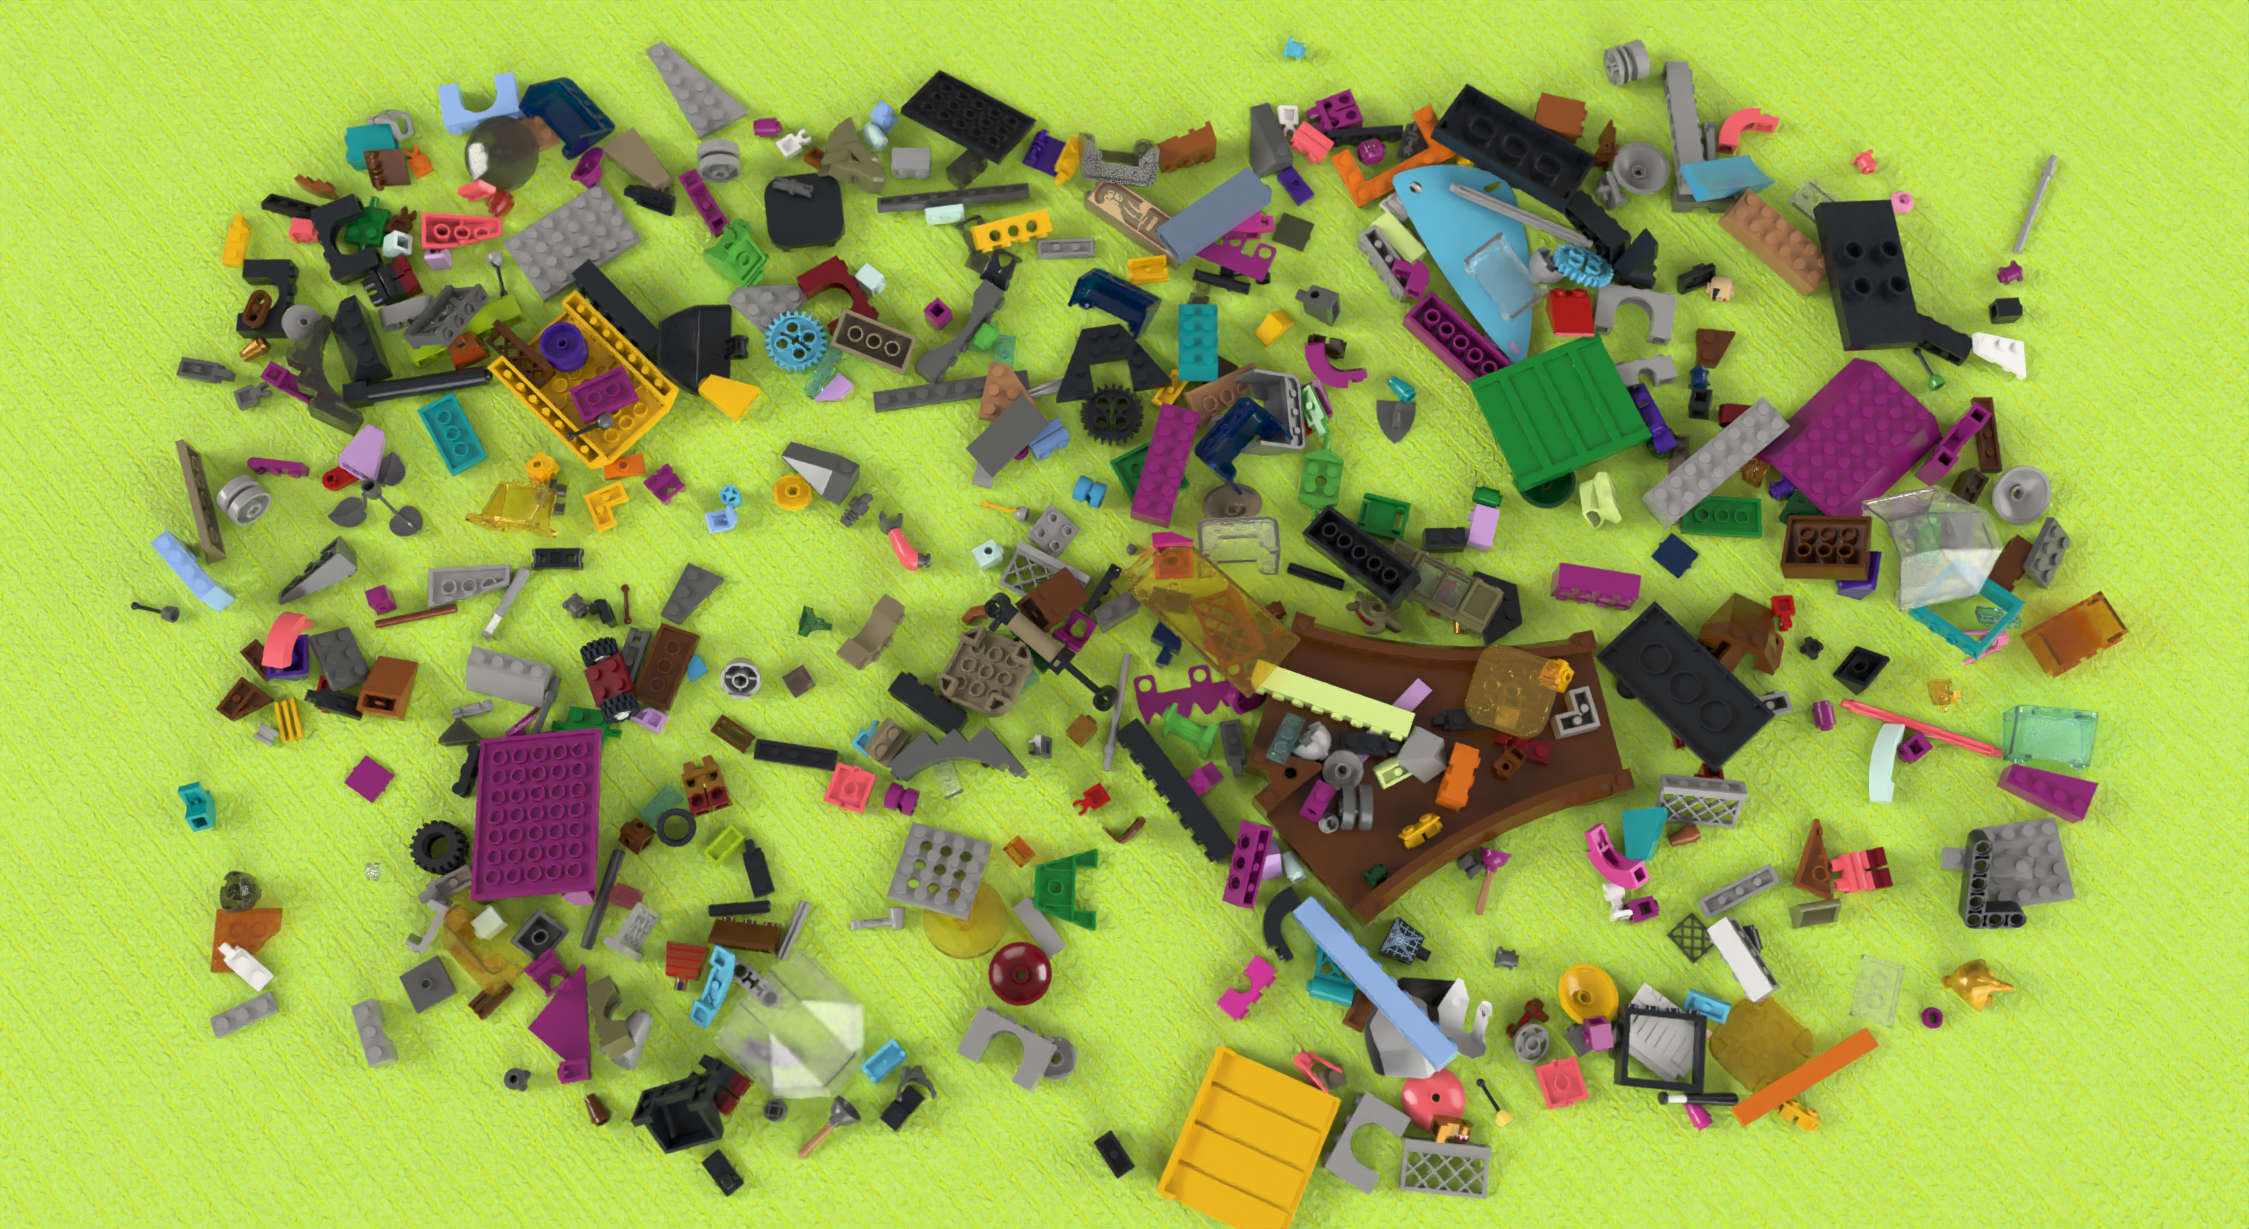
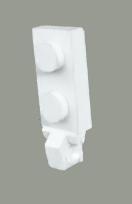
M224 942L218 948L226 956L223 960L258 992L275 976L247 950L238 945L233 948L227 942Z

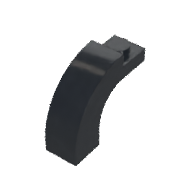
M1291 886L1281 891L1272 899L1262 921V935L1267 949L1275 945L1276 949L1274 952L1280 961L1284 960L1285 963L1291 961L1294 956L1282 937L1281 922L1288 913L1301 905Z

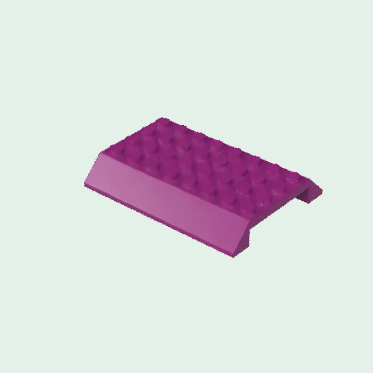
M1854 358L1787 421L1790 425L1788 429L1753 458L1765 469L1772 464L1826 516H1862L1942 436L1936 417L1880 365L1875 362Z

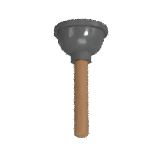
M839 1095L834 1098L831 1106L832 1116L828 1119L829 1122L798 1152L800 1158H805L834 1128H838L840 1125L849 1126L861 1120L859 1113L851 1103Z

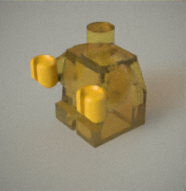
M1952 678L1929 680L1927 683L1929 696L1933 705L1939 707V713H1947V705L1957 702V699L1961 698L1958 690H1950Z

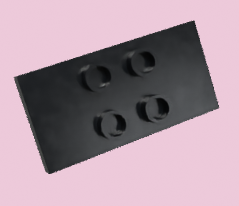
M1469 84L1464 86L1437 123L1430 136L1431 139L1473 162L1477 168L1494 174L1506 181L1510 187L1527 193L1563 214L1598 159Z
M1891 200L1820 202L1813 209L1844 351L1916 348L1924 340Z
M1656 601L1596 656L1597 661L1714 774L1775 719L1776 714Z

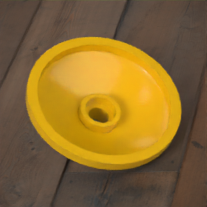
M1577 964L1567 969L1560 978L1558 995L1561 1005L1575 1021L1583 1024V1019L1604 1015L1609 1021L1615 1015L1619 1003L1618 992L1612 979L1603 970L1590 964Z

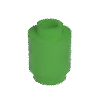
M984 322L974 335L972 342L983 351L987 348L989 349L1000 335L997 332L999 328L992 322L988 324Z

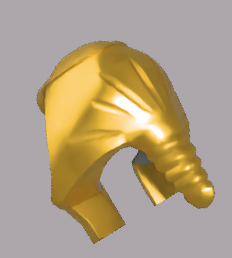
M1984 959L1966 962L1959 966L1952 975H1945L1942 978L1944 987L1952 988L1955 993L1979 1013L1983 1011L1984 1006H1992V995H1989L1990 992H2009L2014 989L2011 984L1994 978V971L1988 970L1986 960Z

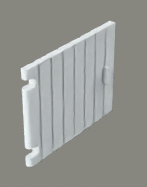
M1643 983L1631 1001V1004H1638V1009H1646V1005L1659 1006V1011H1666V1007L1679 1008L1647 983ZM1679 1008V1013H1685ZM1631 1015L1629 1055L1664 1081L1678 1082L1675 1080L1676 1076L1679 1075L1684 1078L1693 1064L1695 1021ZM1617 1024L1612 1030L1613 1043L1615 1044ZM1707 1029L1706 1038L1709 1039L1712 1032Z

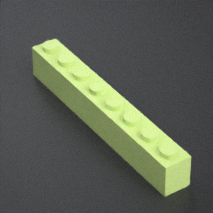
M1260 660L1257 662L1250 681V687L1256 693L1271 694L1274 699L1291 701V704L1296 707L1303 708V706L1312 708L1311 711L1321 715L1323 713L1329 714L1334 720L1349 721L1352 726L1362 728V726L1370 728L1372 733L1378 735L1384 733L1390 735L1392 740L1399 742L1402 740L1406 741L1415 713Z

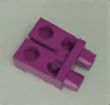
M1350 89L1323 100L1315 101V106L1306 112L1310 122L1319 120L1320 123L1313 125V127L1325 136H1327L1328 130L1362 128L1363 117Z

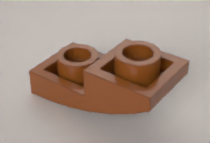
M301 174L294 178L302 189L315 196L330 200H337L339 198L335 192L336 188L328 181L324 183L319 178L314 181L308 176L306 178L303 177Z

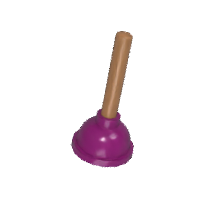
M1479 846L1480 858L1485 864L1484 869L1486 872L1475 913L1483 915L1494 872H1497V868L1503 867L1512 855Z

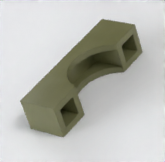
M609 975L587 986L588 996H586L589 1006L593 1009L590 1011L594 1022L597 1023L594 1028L598 1037L601 1038L599 1046L603 1053L607 1052L613 1059L635 1048L636 1045L632 1032L623 1019L611 1020L614 1010L623 1002L619 988Z

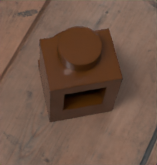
M1512 744L1493 764L1496 768L1495 772L1500 777L1509 779L1528 757Z

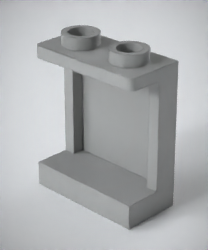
M434 892L427 907L437 911V914L424 937H419L413 933L409 935L405 944L408 945L410 951L417 954L420 952L425 953L454 901Z

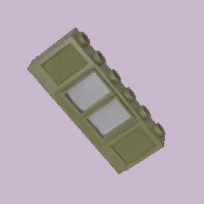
M1396 538L1390 550L1418 570L1422 580L1405 600L1409 603H1412L1414 600L1422 604L1423 610L1426 612H1430L1431 609L1441 614L1440 618L1446 622L1451 619L1459 623L1458 627L1463 631L1469 628L1477 632L1476 638L1480 640L1501 604L1504 592L1497 586L1489 585L1479 577H1471L1465 574L1463 569L1459 567L1453 568L1441 558L1436 559L1430 556L1427 551L1417 549L1409 542Z

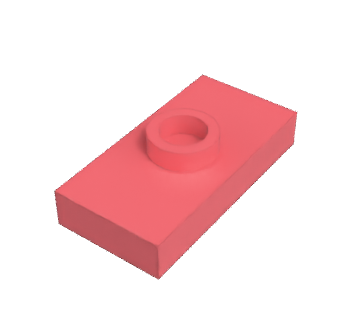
M477 180L459 187L457 194L474 202L495 194L496 187L482 180Z

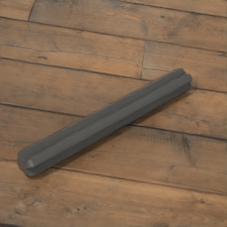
M613 850L580 945L583 949L592 950L625 856V852L622 850Z

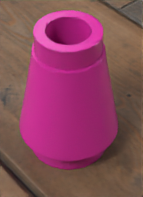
M1683 1103L1694 1128L1697 1127L1701 1131L1713 1123L1712 1115L1703 1106Z

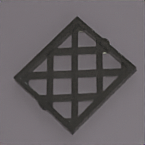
M1692 912L1667 934L1692 963H1695L1714 945L1711 942L1707 948H1704V940L1710 941L1709 938L1704 937V931L1708 935L1709 933L1707 928ZM1688 918L1691 919V926L1684 925ZM1694 920L1698 923L1700 927L1694 926ZM1677 928H1681V935H1673V932ZM1684 928L1691 929V936H1684ZM1694 929L1701 930V937H1694ZM1675 938H1680V944L1676 941ZM1684 939H1691V947L1684 946ZM1694 939L1701 940V947H1694ZM1685 949H1691V956ZM1694 950H1701V954L1694 957Z

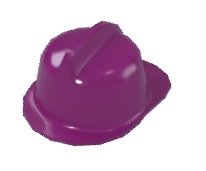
M594 147L584 153L572 172L571 179L579 181L588 189L593 187L603 175L600 166L603 150L600 147Z
M1248 680L1246 682L1233 683L1228 693L1224 695V699L1228 701L1237 714L1241 715L1262 705L1268 693L1259 694L1254 692L1253 688L1250 687L1251 680Z

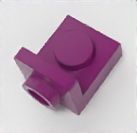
M586 1058L559 1062L560 1068H557V1077L559 1081L561 1080V1084L567 1085L589 1080Z

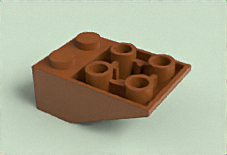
M379 656L361 689L356 710L364 715L404 721L419 662Z

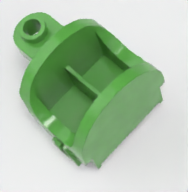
M736 219L731 226L726 224L722 228L724 232L722 239L715 246L706 248L702 253V257L712 269L732 284L746 288L751 282L756 286L765 275V272L761 269L768 262L769 256L763 253L750 238V224L742 219Z

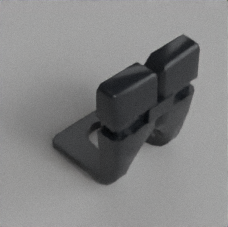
M996 249L986 263V268L982 270L980 279H986L999 289L1007 291L1017 263H1022V259L1004 249ZM998 255H1007L1013 259L1008 265L1001 267Z

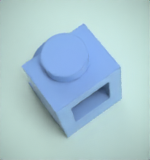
M882 100L870 113L872 123L877 125L887 135L898 122L893 107Z

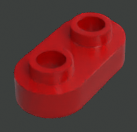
M338 466L323 475L322 484L329 491L334 492L358 481L359 478L351 473H347L348 471Z

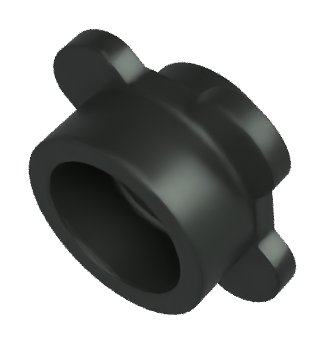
M1806 637L1804 645L1799 650L1801 654L1810 656L1811 660H1816L1818 653L1823 650L1824 646L1817 639Z

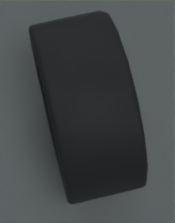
M668 809L657 820V836L667 846H684L695 835V819L685 809ZM674 815L684 817L689 825L686 836L678 840L667 837L664 832L666 820Z

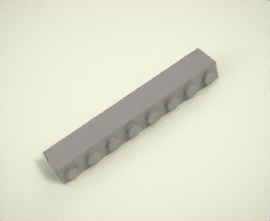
M1666 62L1662 71V81L1679 194H1692L1680 167L1689 163L1706 161L1703 159L1704 145L1700 141L1702 132L1698 128L1697 100L1693 96L1695 86L1691 83L1692 69H1689L1688 62Z

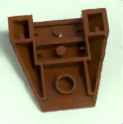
M1734 593L1702 625L1697 641L1715 650L1722 640L1756 655L1754 668L1773 676L1778 663V652L1772 609Z

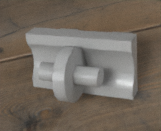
M1607 171L1606 175L1597 181L1598 189L1594 191L1595 197H1602L1607 211H1612L1617 206L1623 205L1627 201L1626 193L1619 192L1618 188L1621 185L1613 175V172Z

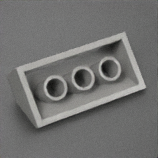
M473 646L466 664V690L541 708L545 700L543 698L545 691L549 690L556 670L551 665Z

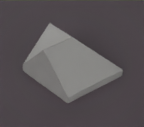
M1415 726L1395 761L1421 782L1426 783L1447 768L1444 739L1419 726Z

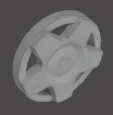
M1526 1023L1512 1039L1515 1055L1526 1063H1535L1541 1060L1549 1048V1035L1546 1029L1536 1023ZM1534 1027L1539 1028L1540 1031L1535 1032ZM1530 1054H1533L1535 1056L1533 1058L1527 1059Z

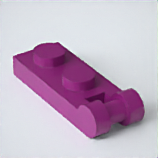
M251 457L247 461L248 467L259 475L269 472L275 476L288 474L290 477L300 478L301 476L308 477L310 469L305 464L299 462Z

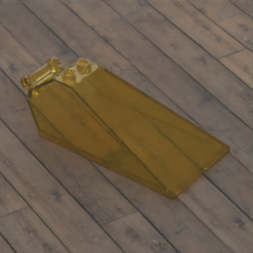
M1148 545L1137 561L1129 569H1125L1122 572V576L1127 581L1133 583L1128 591L1135 599L1248 699L1301 640L1194 546H1168L1160 554L1155 548ZM1150 557L1153 558L1155 561L1140 577H1137L1135 573Z

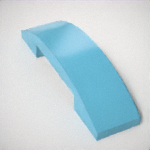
M716 944L709 963L713 967L702 997L695 1000L689 1016L690 1020L704 1029L709 1026L722 1005L734 971L735 955L720 944Z

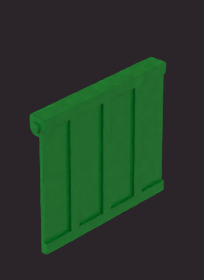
M1598 331L1595 332L1594 337H1581L1468 383L1513 473V484L1518 493L1648 442L1652 437L1649 428L1646 427L1612 362Z

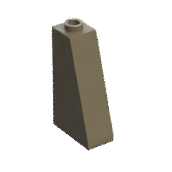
M634 127L601 147L607 159L644 186L663 193H667L674 186L669 174Z

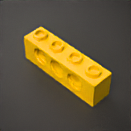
M1047 208L970 228L976 251L982 249V253L993 251V246L1000 245L1001 248L1012 246L1011 242L1018 240L1019 244L1030 241L1029 237L1036 236L1037 239L1047 237V232L1053 231ZM1027 222L1033 223V232L1027 230ZM1010 226L1016 229V235L1014 237L1008 234V228ZM991 231H995L998 234L997 241L990 239Z

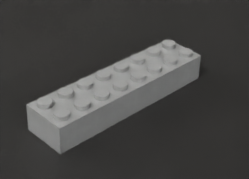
M1762 397L1648 491L1640 500L1660 523L1668 529L1779 437L1790 425Z

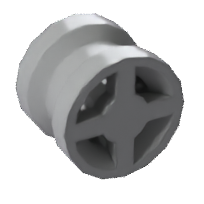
M261 723L259 731L254 733L252 737L271 747L274 737H278L280 733Z

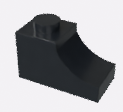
M910 1085L901 1093V1102L895 1099L880 1117L895 1132H899L926 1099Z

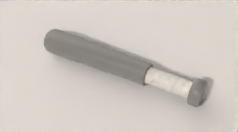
M526 567L519 568L496 608L491 622L486 630H482V636L489 640L493 638L492 634L496 626L504 618L531 575L529 569Z

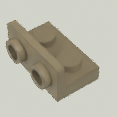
M887 717L863 750L875 761L889 768L888 764L902 751L912 735L903 730L891 718Z

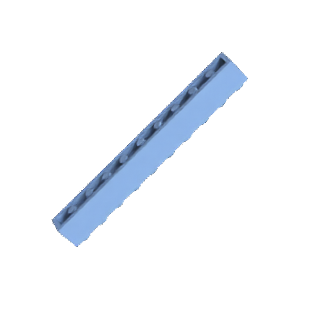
M1310 896L1293 911V919L1437 1072L1443 1069L1457 1056V1044L1450 1037L1446 1038L1441 1033V1027L1435 1021L1431 1022L1426 1017V1011L1420 1005L1416 1006L1411 1001L1413 999L1406 990H1400L1394 977L1390 974L1387 976L1382 971V965L1376 959L1372 960L1368 956L1369 952L1362 944L1358 945L1353 940L1354 936L1348 929L1343 930L1336 916L1333 914L1329 915L1325 911V905L1319 899L1315 900Z

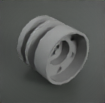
M1639 39L1624 43L1623 46L1617 45L1607 48L1604 51L1605 72L1614 87L1627 84L1630 80L1637 81L1648 77L1650 72L1649 57L1644 44Z

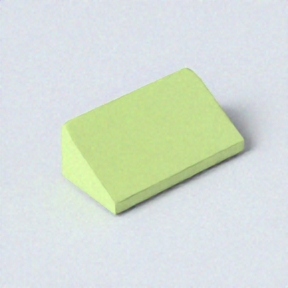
M1398 754L1372 767L1383 789L1413 775L1395 761Z

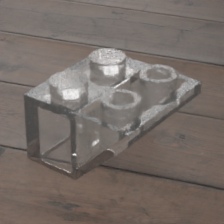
M1812 175L1800 185L1788 202L1816 224L1813 209L1820 202H1841L1842 198Z

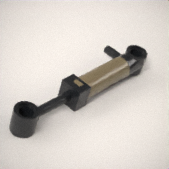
M996 593L986 602L984 610L989 617L994 618L993 622L989 625L990 631L995 632L1003 623L1048 661L1049 665L1047 667L1056 675H1059L1065 668L1095 694L1093 704L1099 711H1108L1115 704L1119 696L1116 688L1111 685H1104L1099 688L1070 663L1076 654L1066 645L1062 648L1015 608L1006 594Z

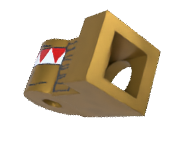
M1434 1114L1429 1133L1436 1143H1444L1445 1140L1468 1143L1473 1124L1466 1119Z

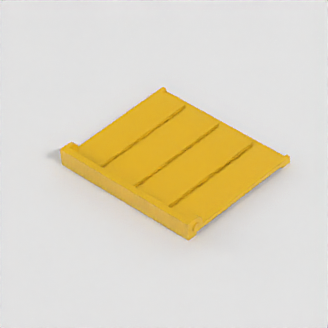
M1218 1045L1156 1192L1162 1194L1161 1197L1168 1200L1171 1198L1236 1229H1289L1342 1100L1232 1051L1233 1049L1230 1047Z

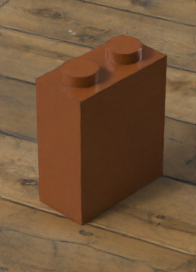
M1541 93L1534 122L1575 144L1578 137H1582L1584 127L1581 124L1587 116L1588 110H1584L1586 102Z

